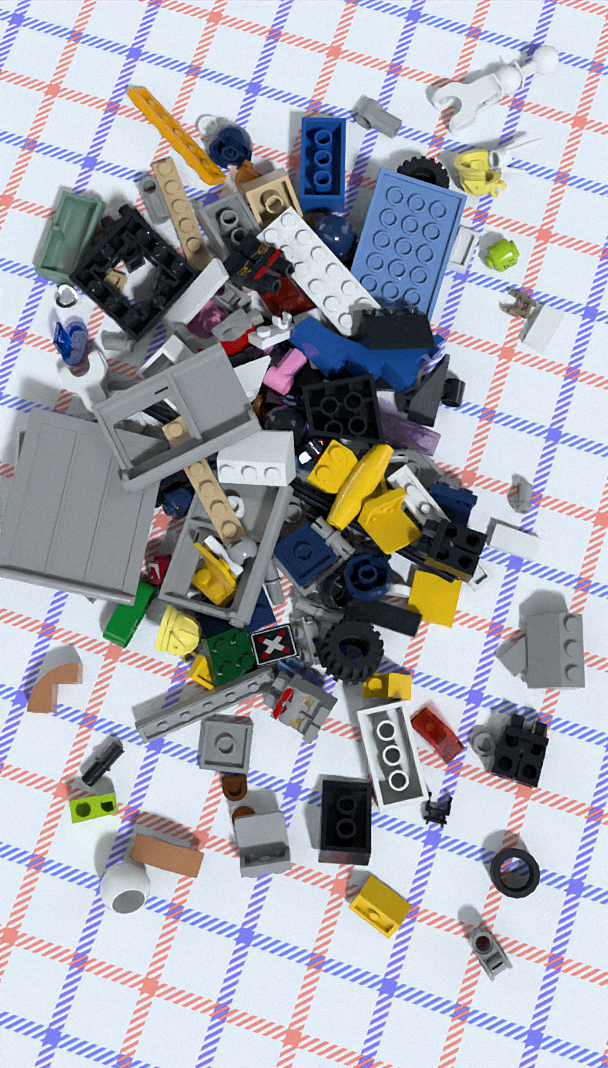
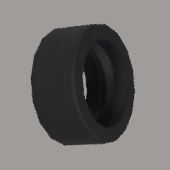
M508 848L496 854L492 860L490 876L492 883L498 891L507 897L518 899L527 897L535 891L540 880V870L538 863L528 852L517 848ZM514 857L522 859L529 867L530 872L527 883L521 888L515 889L505 885L500 876V869L504 861Z

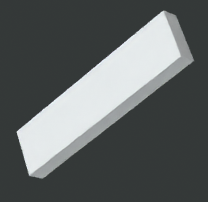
M214 258L163 317L162 322L169 337L173 334L177 337L178 334L174 326L183 323L186 327L229 278L220 259Z

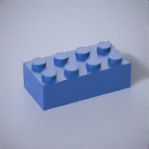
M302 117L300 208L302 212L344 213L346 118Z

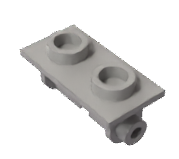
M312 616L301 617L293 622V635L298 641L299 658L306 669L314 664L320 665L322 659H319V652L322 642L313 643L312 640L320 637L316 620H313Z

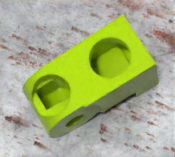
M116 793L69 801L72 824L119 813Z

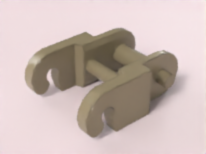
M512 289L510 295L519 299L520 303L516 309L510 308L509 310L507 306H504L503 312L516 318L521 316L524 319H530L531 308L535 307L537 303L534 299L527 298V294L520 291L515 293V290ZM523 303L527 305L525 311L521 310Z

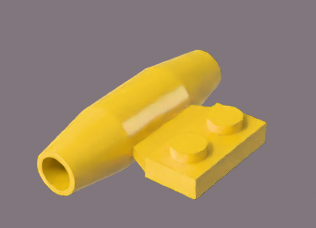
M334 439L331 441L307 478L308 482L325 493L337 494L326 519L331 526L343 531L363 509V504L370 498L383 478L394 450L389 445L375 444L358 462L353 451Z

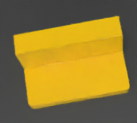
M370 875L348 908L389 939L402 925L411 905L374 876Z

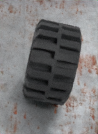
M416 156L411 157L410 162L405 160L403 166L399 165L397 168V173L449 189L450 178L447 176L448 172L446 168L442 169L443 164L440 162L435 163L434 158L430 157V160L425 159L426 156H421V159H417Z
M344 618L339 621V624L335 622L327 630L320 647L319 659H322L321 667L327 668L325 673L328 676L332 674L334 681L342 680L343 685H348L349 682H352V685H358L360 681L362 683L366 682L369 677L371 678L374 675L384 655V649H382L384 642L379 640L381 634L379 631L374 632V626L372 624H364L365 620L362 619L357 622L355 618H350L347 622ZM342 644L355 645L361 650L364 658L358 660L350 659L341 652L339 646Z

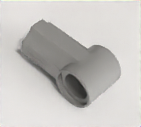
M371 98L365 102L355 117L357 123L363 128H374L391 139L396 137L402 126V120L383 110L382 105Z
M152 176L142 178L139 188L153 225L166 223L171 219V215L160 190L159 182ZM149 188L155 189L151 193L146 192Z

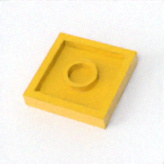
M416 570L406 610L422 614L423 622L452 628L462 581L455 579L453 583H450L435 574Z

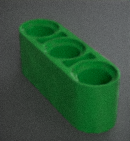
M139 578L134 606L119 604L108 622L102 637L125 649L151 605L158 587Z

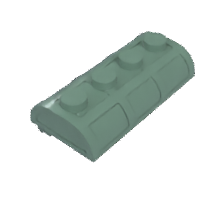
M63 191L35 268V272L39 276L58 284L75 286L68 276L89 255L99 222L106 207V202Z

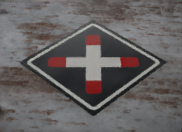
M290 623L249 634L256 667L299 656Z

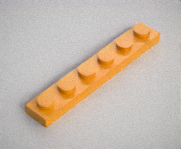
M146 87L130 88L127 96L145 114L148 121L154 124L161 135L173 145L175 151L181 154L188 162V165L201 176L202 181L209 186L223 184L227 176Z

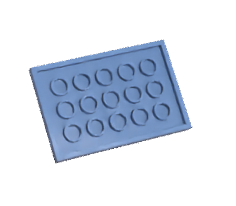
M382 167L380 168L350 273L381 306L382 310L385 306H393L398 309H405V306H417L420 311L427 314L429 323L431 322L468 197L467 195Z

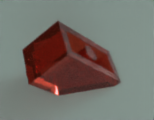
M425 707L410 720L412 729L446 764L451 762L465 749L455 733L428 708Z

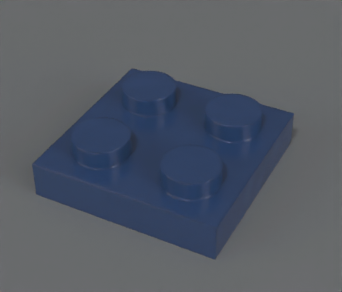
M310 521L276 544L273 554L300 588L338 560L337 555L330 546L328 547L325 544L326 541L311 528L312 523Z

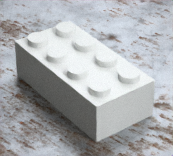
M406 701L357 711L356 716L378 810L385 811L429 800Z

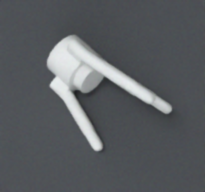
M541 137L515 146L516 142H511L497 150H492L488 156L489 165L493 169L498 168L499 173L525 174V169L507 167L512 161L511 153L543 142L544 139Z

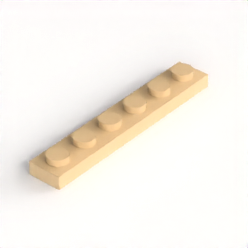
M171 158L153 164L152 168L155 177L159 182L160 190L187 261L201 274L212 260L174 161Z
M182 416L161 427L172 448L188 441L191 437ZM206 458L184 468L225 547L227 548L230 542H238L242 535H247Z

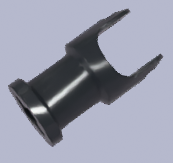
M257 346L247 347L243 349L242 353L232 357L228 355L232 367L235 368L254 361L252 349L257 348Z

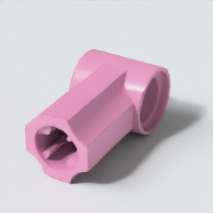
M290 348L277 366L269 368L264 376L263 383L282 395L287 394L293 385L295 376L306 364L307 358L300 350Z

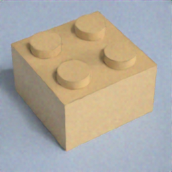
M284 167L242 185L255 219L262 230L266 229L290 206L300 217H303Z

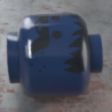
M179 485L166 492L163 496V511L168 517L172 516L176 520L184 518L188 514L195 492L191 487L187 488L184 485Z

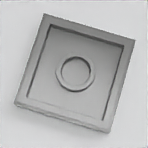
M205 719L199 769L248 774L254 724Z

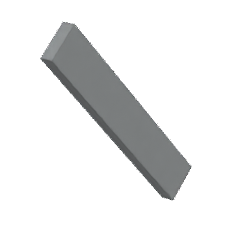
M269 664L134 722L135 727L144 744L274 689L275 687L272 685L276 679L275 674Z

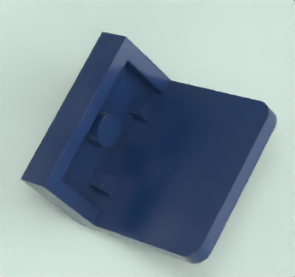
M432 482L427 491L451 522L467 527L471 510L476 505L478 496L473 495V491L466 488L456 490L450 488V484L446 482ZM418 522L417 528L422 532L423 527Z

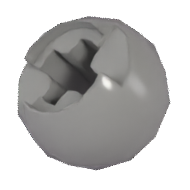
M242 535L236 543L230 542L227 545L229 559L235 564H244V559L250 556L253 558L257 555L256 542L247 535Z

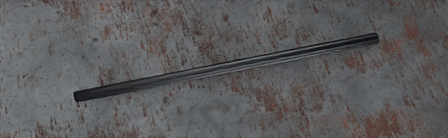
M157 404L142 410V412L165 425L179 417ZM294 480L288 484L294 489L293 496L329 515L334 502ZM356 515L347 526L372 539L358 522L359 516ZM410 544L395 551L397 554L450 583H453L457 577L449 572L423 564L425 559L414 554L415 547Z

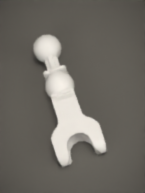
M541 46L535 50L532 60L521 66L518 65L517 61H513L512 66L501 67L496 74L493 72L470 84L451 82L434 93L432 102L438 109L450 106L455 107L459 111L451 118L449 123L450 131L455 135L470 129L475 123L477 113L501 100L503 94H513L519 87L523 88L525 79L536 72L543 75L552 73L559 64L558 52L552 46Z
M96 349L88 354L90 368L84 376L78 377L76 372L67 366L59 370L64 388L81 397L94 423H98V420L91 407L111 397L108 384L112 379V370L105 356ZM123 421L116 423L114 428L125 430Z

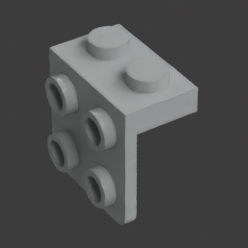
M277 810L235 818L234 825L240 853L241 878H256L268 873L282 874L287 870H292L291 852L283 811Z

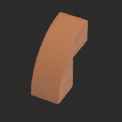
M80 663L65 664L43 676L30 695L27 712L57 713L58 684H82L83 665Z
M136 833L129 858L141 863L194 878L198 877L204 853L196 849L175 845L155 836Z

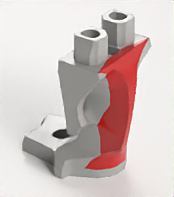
M240 308L211 329V333L215 336L208 339H202L191 334L183 323L177 324L174 328L179 340L194 354L220 342L227 356H235L242 353L243 349L253 345L249 343L248 334L264 326L262 324L264 320L257 308L248 313H245Z

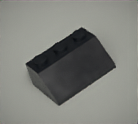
M385 306L383 310H376L374 307H362V310L353 311L351 338L370 351L435 348L428 316L420 311L417 306H405V309Z

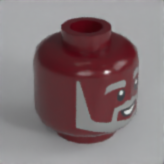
M172 554L154 556L153 560L148 563L150 583L152 585H159V590H161Z

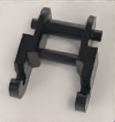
M429 791V800L426 801L424 809L428 812L427 816H424L423 819L426 820V825L429 822L440 824V827L443 828L444 824L447 825L445 817L450 815L453 797L449 796L446 809H438L430 806L432 792ZM431 811L443 813L442 819L430 816Z

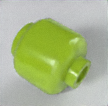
M502 238L487 247L488 256L484 258L490 269L495 268L496 271L503 272L517 264V257L520 254L513 240L508 241L506 238Z

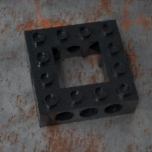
M131 209L68 278L139 344L163 319L200 274ZM133 248L141 253L167 278V280L162 281L158 285L157 291L148 300L145 299L137 312L130 306L127 300L121 298L113 290L109 283L107 284L103 281Z

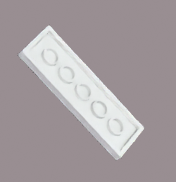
M291 206L256 237L259 242L284 251L286 259L291 261L295 268L291 278L344 338L349 339L352 336L353 311L362 310V307H374L376 310H382L381 306Z

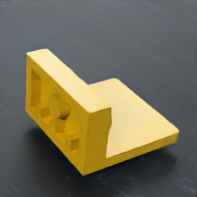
M196 542L193 545L206 564L194 574L191 583L215 606L224 608L235 598L238 589L236 583L239 580L230 571V566L222 558L218 560L215 557L216 554L207 545L203 547Z

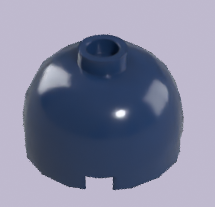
M223 125L213 133L210 139L209 156L216 165L223 169H228L227 165L237 166L236 170L242 169L251 161L253 152L252 139L249 133L239 125Z
M329 214L328 217L320 215L312 228L313 232L336 257L349 253L357 241V234H353L351 231L353 226L344 218L335 214Z
M372 553L359 554L350 559L343 574L347 591L352 597L363 602L377 601L385 596L390 589L392 581L390 564L381 556L380 558L372 556Z

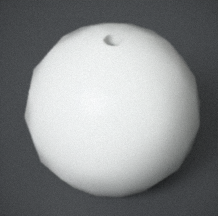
M122 862L113 865L106 871L100 882V897L109 910L117 914L126 915L138 911L144 906L150 895V879L142 867L132 862Z

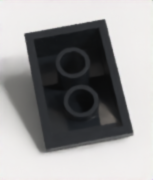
M322 781L318 844L319 863L368 866L371 857L372 783Z

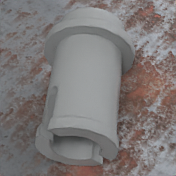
M105 336L104 349L121 351L124 354L132 353L134 350V340L130 339L129 336H125V338Z
M520 482L517 484V497L513 507L515 512L527 514L532 509L530 500L533 485Z

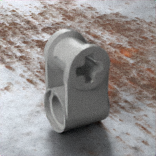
M227 281L219 288L225 292L220 295L214 294L210 298L213 304L225 311L229 316L240 308L244 310L247 305L250 306L252 303L251 298L246 293L235 288Z
M475 928L469 933L468 943L492 982L495 980L496 975L506 968L511 969L513 967L503 950L485 929ZM479 936H486V945L482 948L476 947V939Z

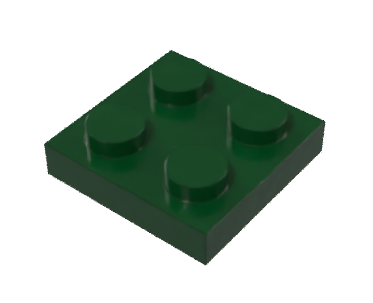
M246 625L243 628L232 626L201 639L213 686H221L257 670Z

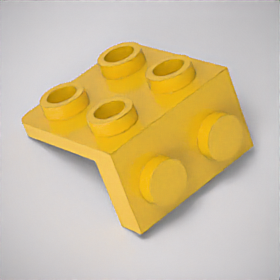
M402 486L395 490H387L382 496L375 499H368L363 504V509L358 518L360 525L385 554H391L419 540L422 536L421 531L400 508L407 495Z

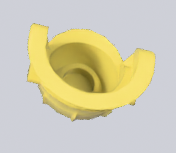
M487 149L465 151L455 157L453 164L459 173L460 184L467 194L479 197L490 192L494 198H497L499 191L495 188L500 187L504 191L507 184L505 181L499 180L501 178L499 172L489 168V151Z
M169 603L159 628L155 649L160 652L167 651L174 654V656L181 655L184 663H188L190 659L188 654L193 655L196 659L198 654H200L197 648L202 633L200 624L194 617L186 614L184 610L179 612L176 607Z

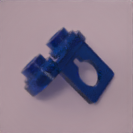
M79 321L70 323L65 330L60 322L56 323L53 344L67 365L77 366L83 362L89 336L88 329L84 323Z

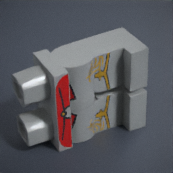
M281 672L272 686L283 694L280 695L271 689L263 703L273 710L270 717L275 720L278 718L282 724L291 726L304 735L302 740L311 744L338 699L309 681L303 680L302 676L297 673L291 678Z

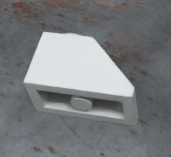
M269 355L233 368L250 402L255 400L271 360Z

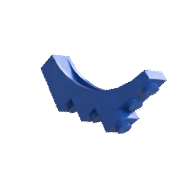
M309 316L294 326L290 342L327 378L334 373H341L346 368L354 377L373 374L374 380H377L381 376L399 393L405 388L410 389L417 382L416 376L419 370L424 367L430 358L434 360L442 352L440 348L445 339L439 334L434 335L435 348L370 351L359 343L337 335L321 325L312 316Z

